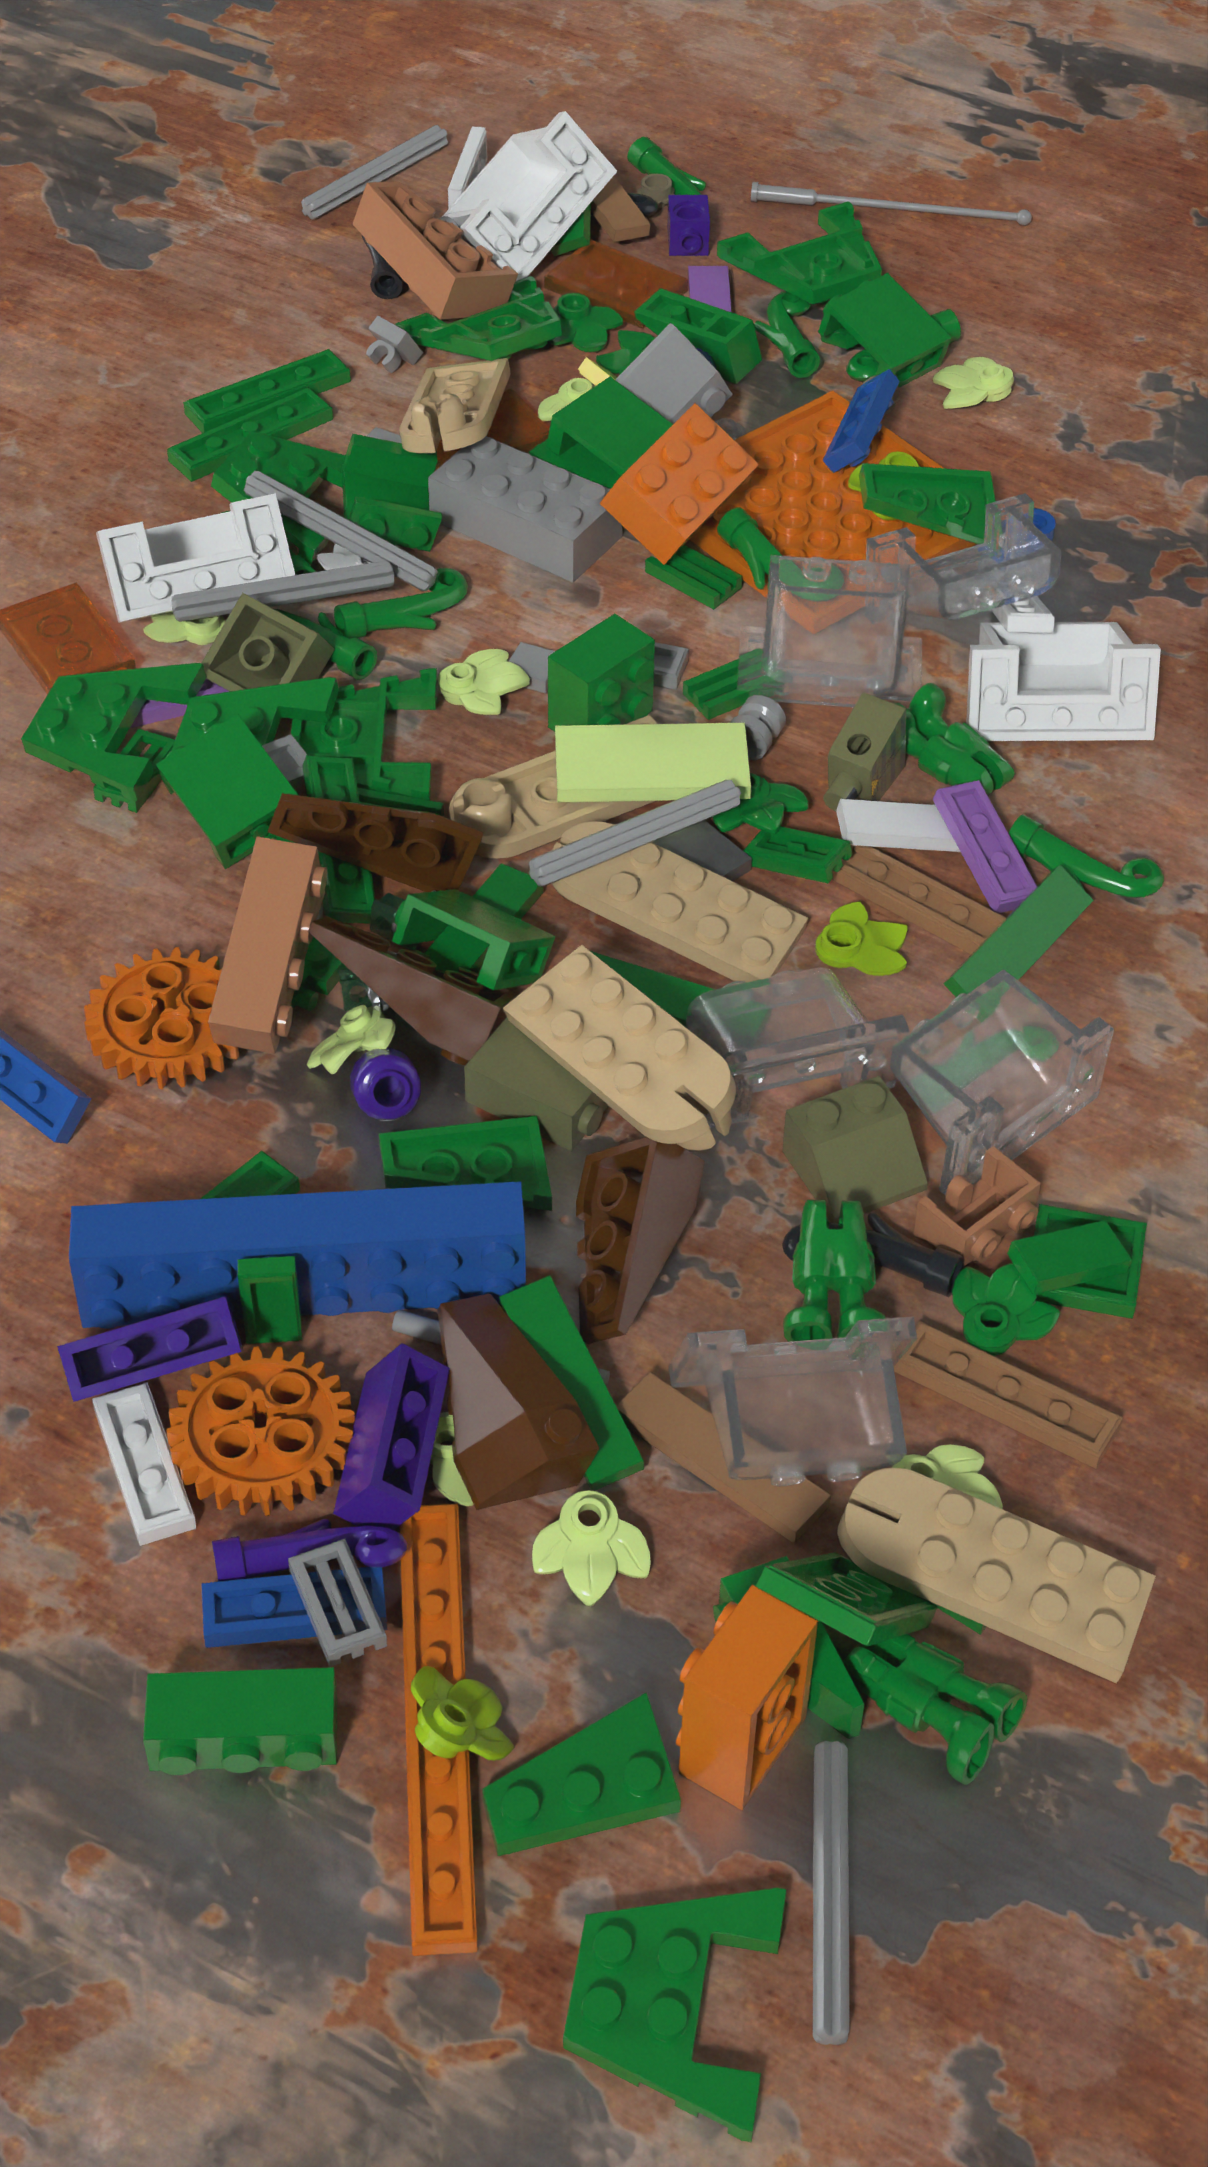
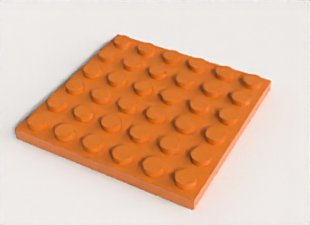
M833 390L735 439L759 465L737 491L689 539L722 565L742 575L743 581L813 634L976 545V543L899 519L882 520L872 511L863 509L861 492L848 487L851 473L861 464H879L889 453L898 451L911 455L917 461L919 467H943L882 425L880 431L871 441L869 455L860 464L854 467L848 464L833 473L822 460L850 404L848 400ZM996 505L999 520L1009 515L1008 512ZM733 508H743L756 520L758 529L804 577L817 567L826 566L837 570L844 581L841 592L835 598L827 601L807 600L781 586L766 573L765 587L762 590L758 589L755 585L751 569L738 549L732 548L718 535L717 527L721 518Z

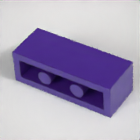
M228 1296L57 1346L73 1402L243 1351Z
M401 1343L366 1372L352 1430L354 1434L350 1439L333 1512L334 1515L356 1526L372 1525L388 1527L394 1530L420 1510L449 1367Z

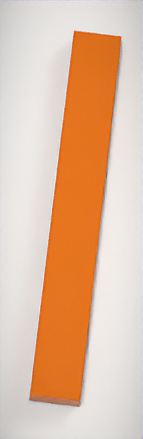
M458 1503L421 1505L417 1513L400 1525V1533L408 1543L406 1553L401 1558L412 1955L477 1952L469 1750L458 1752L453 1758H442L428 1751L419 1742L415 1734V1727L418 1723L417 1714L421 1707L411 1692V1682L419 1669L424 1666L434 1667L454 1685L458 1681L466 1679Z

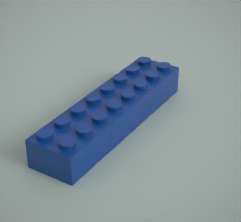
M521 1182L71 1206L69 1263L82 1328L99 1327L104 1329L131 1325L225 1296L229 1298L234 1319H243L237 1259L295 1256L301 1316L319 1314L336 1316L342 1313L379 1311L390 1313L407 1309H438L441 1303L485 1294H491L500 1305V1296L526 1286L525 1224Z

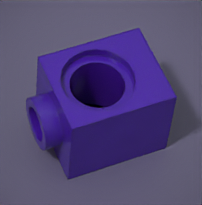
M668 195L667 232L669 256H709L710 216L708 195Z

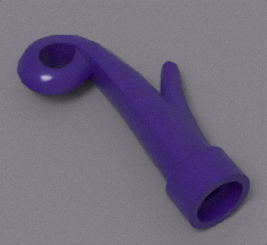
M322 1519L294 1532L279 1536L240 1541V1537L236 1536L212 1541L218 1582L247 1579L289 1569L288 1558L343 1539L346 1540L352 1556L355 1555L361 1564L368 1567H386L397 1563L405 1555L408 1543L401 1533L388 1527L369 1525L332 1528L329 1519Z

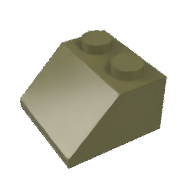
M242 592L203 659L202 664L206 673V679L230 692L318 679L335 649L315 631Z
M880 1076L786 1110L782 1152L815 1200H826V1216L830 1222L839 1223L842 1200L860 1201L863 1212L866 1214L927 1190L928 1182L906 1111Z

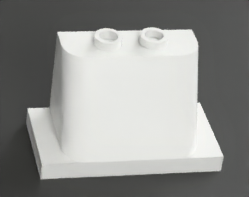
M566 111L559 112L547 127L513 134L443 216L450 217L458 224L459 228L463 230L465 242L472 244L475 248L482 245L493 254L492 263L500 269H503L504 266H509L518 273L517 281L529 276L616 174L617 170Z
M276 493L232 502L229 504L231 510L229 512L150 529H144L142 521L97 531L96 535L118 623L172 612L171 600L172 596L176 594L295 575Z
M1054 622V633L1007 632L1001 623H980L979 645H970L966 724L986 741L1154 740L1161 648L1157 644H1133L1117 622Z

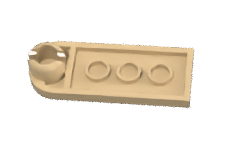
M508 358L427 368L399 427L403 449L413 453H435L442 439L444 451H450L472 445L485 438L511 375Z
M648 715L624 725L657 724V722ZM553 751L485 778H477L465 782L453 796L449 811L450 820L484 832L475 853L476 855L498 859L513 857L560 839L566 830L577 824L591 821L603 822L655 801L557 802L556 751Z
M591 821L572 826L561 835L560 843L556 842L553 850L604 830L614 824ZM652 842L552 883L557 892L565 899L762 995L804 933L809 919Z
M583 945L579 946L503 1007L510 1023L647 1138L660 1143H677V1145L692 1151L711 1149L716 1144V1141L703 1114H710L716 1130L724 1137L728 1135L732 1122L730 1109L735 1100L736 1086L725 1059Z
M884 1468L862 1478L850 1496L837 1530L838 1538L844 1551L859 1568L869 1575L1116 1684L1124 1672L1156 1577L1144 1570L932 1478L904 1468Z

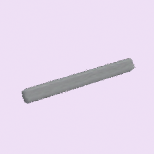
M434 125L308 195L301 201L303 214L311 220H315L363 193L366 183L383 182L445 147L448 143L446 138L447 131L441 129L438 125Z
M254 471L247 477L244 488L246 495L256 498L276 493L280 513L370 563L388 561L392 565L395 577L421 591H427L434 585L438 571L430 564L260 471Z
M380 561L176 594L172 596L171 600L172 612L175 619L179 622L230 614L242 592L269 607L388 588L394 585V571L388 561Z
M732 780L721 781L537 856L529 862V875L538 886L544 887L733 809L740 804L739 796L741 791Z
M823 1740L816 1744L814 1753L813 2038L822 2045H841L847 2042L850 2031L848 1747L841 1741L830 1742Z

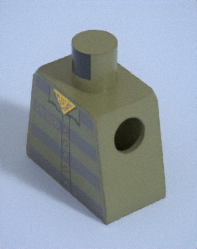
M865 692L861 694L828 754V790L824 794L823 800L830 809L836 812L840 799L880 801L905 767L906 708Z

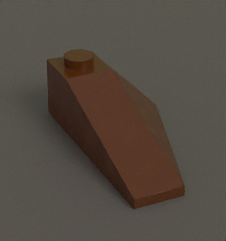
M282 793L268 829V833L298 844L316 846L321 853L424 892L459 890L484 832L435 813Z
M327 916L313 921L308 930L312 936L429 1043L442 1048L441 1055L460 1065H466L506 1019L507 1016L503 1007L521 994L511 988L492 990L476 982L479 976L478 973L460 966L457 972L437 969V964L431 960V955L418 950L413 952L399 949L398 953L389 951L390 943L383 937Z
M643 1137L586 1155L576 1199V1217L584 1221V1238L577 1242V1257L585 1261L586 1276L580 1283L578 1290L580 1335L587 1344L626 1335L696 1208L705 1160L677 1145V1143H660Z
M491 1294L441 1303L438 1308L443 1365L450 1368L448 1374L450 1394L447 1398L449 1415H453L455 1439L452 1443L453 1460L476 1510L578 1486L598 1452L599 1446L576 1400Z

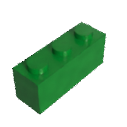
M334 1667L147 1674L143 1742L149 1771H162L170 1775H185L200 1769H225L234 1773H247L254 1771L258 1767L287 1766L293 1770L308 1771L316 1769L320 1765H337L338 1698Z

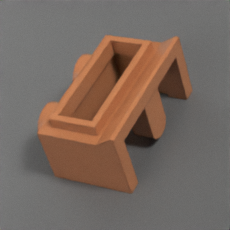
M992 1146L985 1152L982 1176L975 1184L970 1183L961 1175L954 1177L947 1187L945 1204L940 1210L937 1208V1204L927 1196L918 1201L913 1235L927 1240L936 1249L940 1247L964 1256V1266L974 1258L979 1262H984L996 1252L1003 1236L1011 1230L1017 1234L1023 1233L1032 1225L1038 1215V1208L1036 1206L1041 1183ZM997 1201L1000 1204L966 1231L961 1227L993 1202Z

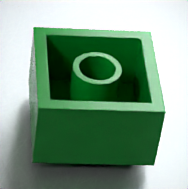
M614 613L548 656V728L555 732V726L624 725L643 718L652 712L655 639Z

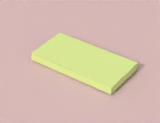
M745 723L555 726L557 802L677 800L724 780H732L735 786L739 787L741 791L740 799H750L751 781Z

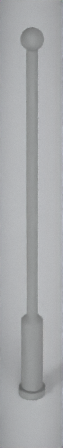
M753 182L751 189V202L760 200L814 205L816 202L841 204L849 201L855 206L1017 221L1020 225H1027L1032 219L1031 213L1026 209L1015 213L817 194L814 189L761 185L759 182Z

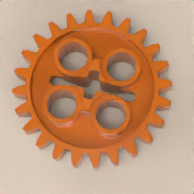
M175 947L170 957L163 958L158 948L153 949L152 960L145 961L138 954H134V966L128 968L120 963L114 964L116 978L101 975L99 977L101 989H91L89 991L91 1004L84 1006L86 1017L84 1024L87 1041H90L93 1056H101L102 1065L105 1070L116 1066L118 1079L120 1080L127 1078L134 1072L136 1074L137 1086L142 1087L150 1077L156 1078L159 1089L165 1087L168 1078H175L178 1085L182 1088L186 1086L187 1075L194 1074L197 1079L204 1082L206 1081V1068L211 1067L222 1073L225 1071L223 1057L235 1060L239 1058L238 1047L214 1043L208 1024L222 971L219 965V957L213 956L203 963L201 962L200 950L196 949L188 958H181L179 947Z
M256 1346L253 1347L250 1360L243 1361L238 1353L230 1355L231 1365L225 1368L214 1360L209 1361V1378L193 1373L190 1376L192 1391L178 1390L177 1399L179 1407L169 1409L171 1427L167 1428L166 1431L172 1462L177 1465V1468H180L184 1486L195 1483L198 1499L207 1498L215 1492L217 1509L223 1510L232 1500H236L239 1502L240 1515L245 1516L250 1510L252 1503H260L265 1516H269L273 1508V1501L281 1500L284 1506L289 1511H292L295 1506L294 1495L301 1493L307 1499L314 1501L316 1500V1482L328 1487L334 1485L333 1469H344L346 1452H348L350 1439L354 1434L352 1430L355 1422V1413L351 1409L350 1393L341 1392L340 1377L333 1375L326 1378L324 1362L315 1363L307 1369L304 1352L300 1351L291 1361L284 1360L282 1347H277L270 1359L263 1358L260 1348ZM291 1449H298V1451L285 1452ZM232 1455H241V1456L234 1457V1458H228L229 1456H232Z

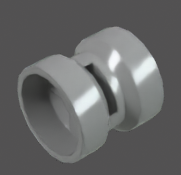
M763 695L749 697L739 710L738 716L734 717L730 722L745 723L748 760L762 758L772 745V740L778 736L786 724V716L781 706L773 699Z

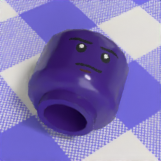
M393 1048L373 1049L364 1053L355 1062L350 1074V1088L359 1108L369 1117L380 1121H393L406 1116L416 1106L421 1095V1079L413 1062L403 1052Z

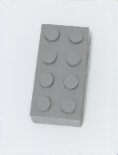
M487 436L477 443L461 448L428 477L429 511L442 513L441 525L572 583L622 538V525L599 504L610 491L609 488Z

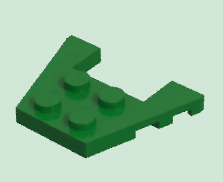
M849 201L819 210L818 225L828 235L769 252L749 232L717 241V256L720 259L812 305L827 302L836 295H844L856 289L862 282L866 280L872 281L882 274L880 263L870 242L864 240L862 235L863 227L859 220H855L854 208Z
M532 276L515 282L507 303L447 324L429 313L395 323L397 327L405 330L418 345L489 361L503 358L510 359L512 353L526 348H541L547 344L548 340L562 336L560 319L549 301H544L543 291L541 288H537L536 280Z
M251 431L214 472L211 487L231 503L251 499L252 497L246 495L244 491L245 481L254 471H260L309 498L323 480L343 488L342 464L345 455ZM281 514L286 538L299 548L298 556H302L309 564H312L317 555L328 544V539Z
M189 663L58 676L21 738L25 752L67 772H72L74 769L90 776L92 783L106 788L108 785L114 786L121 790L123 797L131 801H138L154 773L151 759L117 754L116 752L146 700L188 705L190 697L197 696L207 678L202 663Z
M437 668L419 670V678L400 682L397 675L381 678L380 686L356 691L353 684L339 687L340 690L329 723L292 719L291 735L307 755L353 758L357 788L430 800L431 763L383 762L387 710H436Z
M326 677L190 697L172 750L189 744L205 734L213 724L226 721L237 713L261 745L274 741L281 718L329 723L340 690L337 679Z
M771 1888L586 1914L563 2034V2048L637 2087L642 2083L675 2100L676 2107L695 2117H698L700 2113L728 2128V2134L741 2141L752 2142L761 2073L693 2062L692 2059L710 1945L717 1944L778 1954L787 1889Z

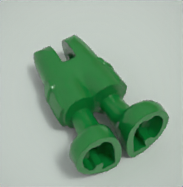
M934 683L923 685L912 698L909 708H906V754L918 759L919 769L943 784L955 786L979 780L988 796L993 790H998L1008 784L1015 775L1011 765L966 723L955 722L948 726L942 718L946 705L944 691ZM895 703L896 705L906 708L900 703Z
M826 1200L805 1201L801 1217L800 1238L793 1253L792 1275L794 1287L804 1294L803 1306L791 1310L783 1319L784 1337L796 1347L821 1352L830 1347L832 1343V1319L828 1310V1292L832 1290L839 1294L840 1314L837 1340L838 1348L842 1352H858L871 1349L883 1343L888 1337L889 1323L885 1315L879 1310L865 1306L864 1294L874 1287L876 1276L875 1257L870 1243L867 1242L864 1212L860 1201H841L838 1229H829V1222L826 1217Z
M908 1634L870 1646L855 1647L842 1661L855 1687L874 1700L886 1716L890 1715L899 1724L914 1733L917 1731L924 1732L931 1726L945 1739L948 1744L946 1768L953 1779L965 1785L971 1783L983 1769L992 1748L993 1738L999 1742L1006 1741L1017 1728L1027 1706V1695L1019 1688L1007 1683H987L964 1674V1663L962 1660L938 1649L934 1645L926 1642L919 1643ZM951 1700H957L972 1712L964 1711L950 1704Z

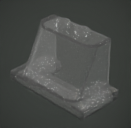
M1026 493L986 504L983 544L924 560L915 551L916 536L907 527L868 538L866 544L865 616L873 625L907 614L958 620L1041 595L1047 592L1059 577L1062 550L1033 524L1034 501Z
M770 555L764 626L741 625L737 690L750 691L749 697L763 695L773 699L775 702L854 707L861 694L865 692L893 704L900 703L908 709L912 698L922 687V638L904 637L910 565L877 563L867 560L849 561L824 559L822 557L806 558Z
M822 967L798 972L787 970L766 979L729 983L723 988L711 990L696 997L690 1003L686 1017L688 1030L719 1053L730 1068L736 1086L735 1100L730 1109L731 1124L748 1120L754 1092L840 1073L839 1081L842 1089L876 1076H880L888 1088L895 1087L910 1034L903 1014L868 1021L834 972ZM703 1114L709 1127L714 1128L715 1124L711 1115Z
M1003 969L970 993L958 995L949 1004L947 1009L931 1020L929 1018L922 1020L915 1026L911 1034L896 1043L892 1048L890 1069L947 1146L939 1191L946 1196L949 1183L957 1175L963 1176L972 1184L979 1181L982 1176L985 1153L992 1146L1013 1160L1095 1100L1099 1095L1114 1028L1100 1017H1097L1082 1029L1078 1028Z
M914 1316L859 1320L845 1338L747 1345L745 1329L687 1333L668 1366L671 1387L705 1385L727 1471L731 1479H770L773 1486L799 1484L806 1480L807 1475L827 1474L828 1480L833 1482L857 1479L863 1476L862 1471L892 1466L900 1462L907 1454L894 1366L917 1340Z

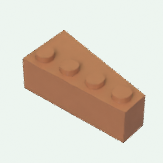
M399 181L366 183L353 226L364 236L366 242L373 246L408 284L409 289L417 294L431 309L434 316L440 320L466 318L508 302L518 276L516 271L509 266H504L503 269H500L492 263L493 254L482 245L477 246L476 249L461 239L463 230L453 223L435 219L434 214L436 210Z
M256 837L208 1020L214 1043L275 1054L280 1037L288 1036L293 1014L290 1004L294 991L299 990L304 973V959L313 938L308 930L311 923L317 920L325 895L327 868L320 866L316 846Z

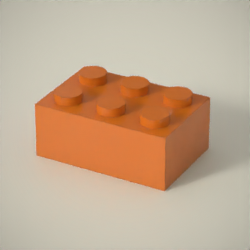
M694 403L617 480L599 504L665 565L737 491L759 464L709 415Z
M754 1585L749 1588L739 1604L731 1601L725 1606L715 1624L713 1631L715 1636L705 1650L697 1647L686 1660L680 1673L679 1680L684 1683L683 1697L677 1711L682 1716L681 1729L676 1738V1745L680 1747V1775L741 1811L744 1809L806 1719L818 1626L817 1620Z

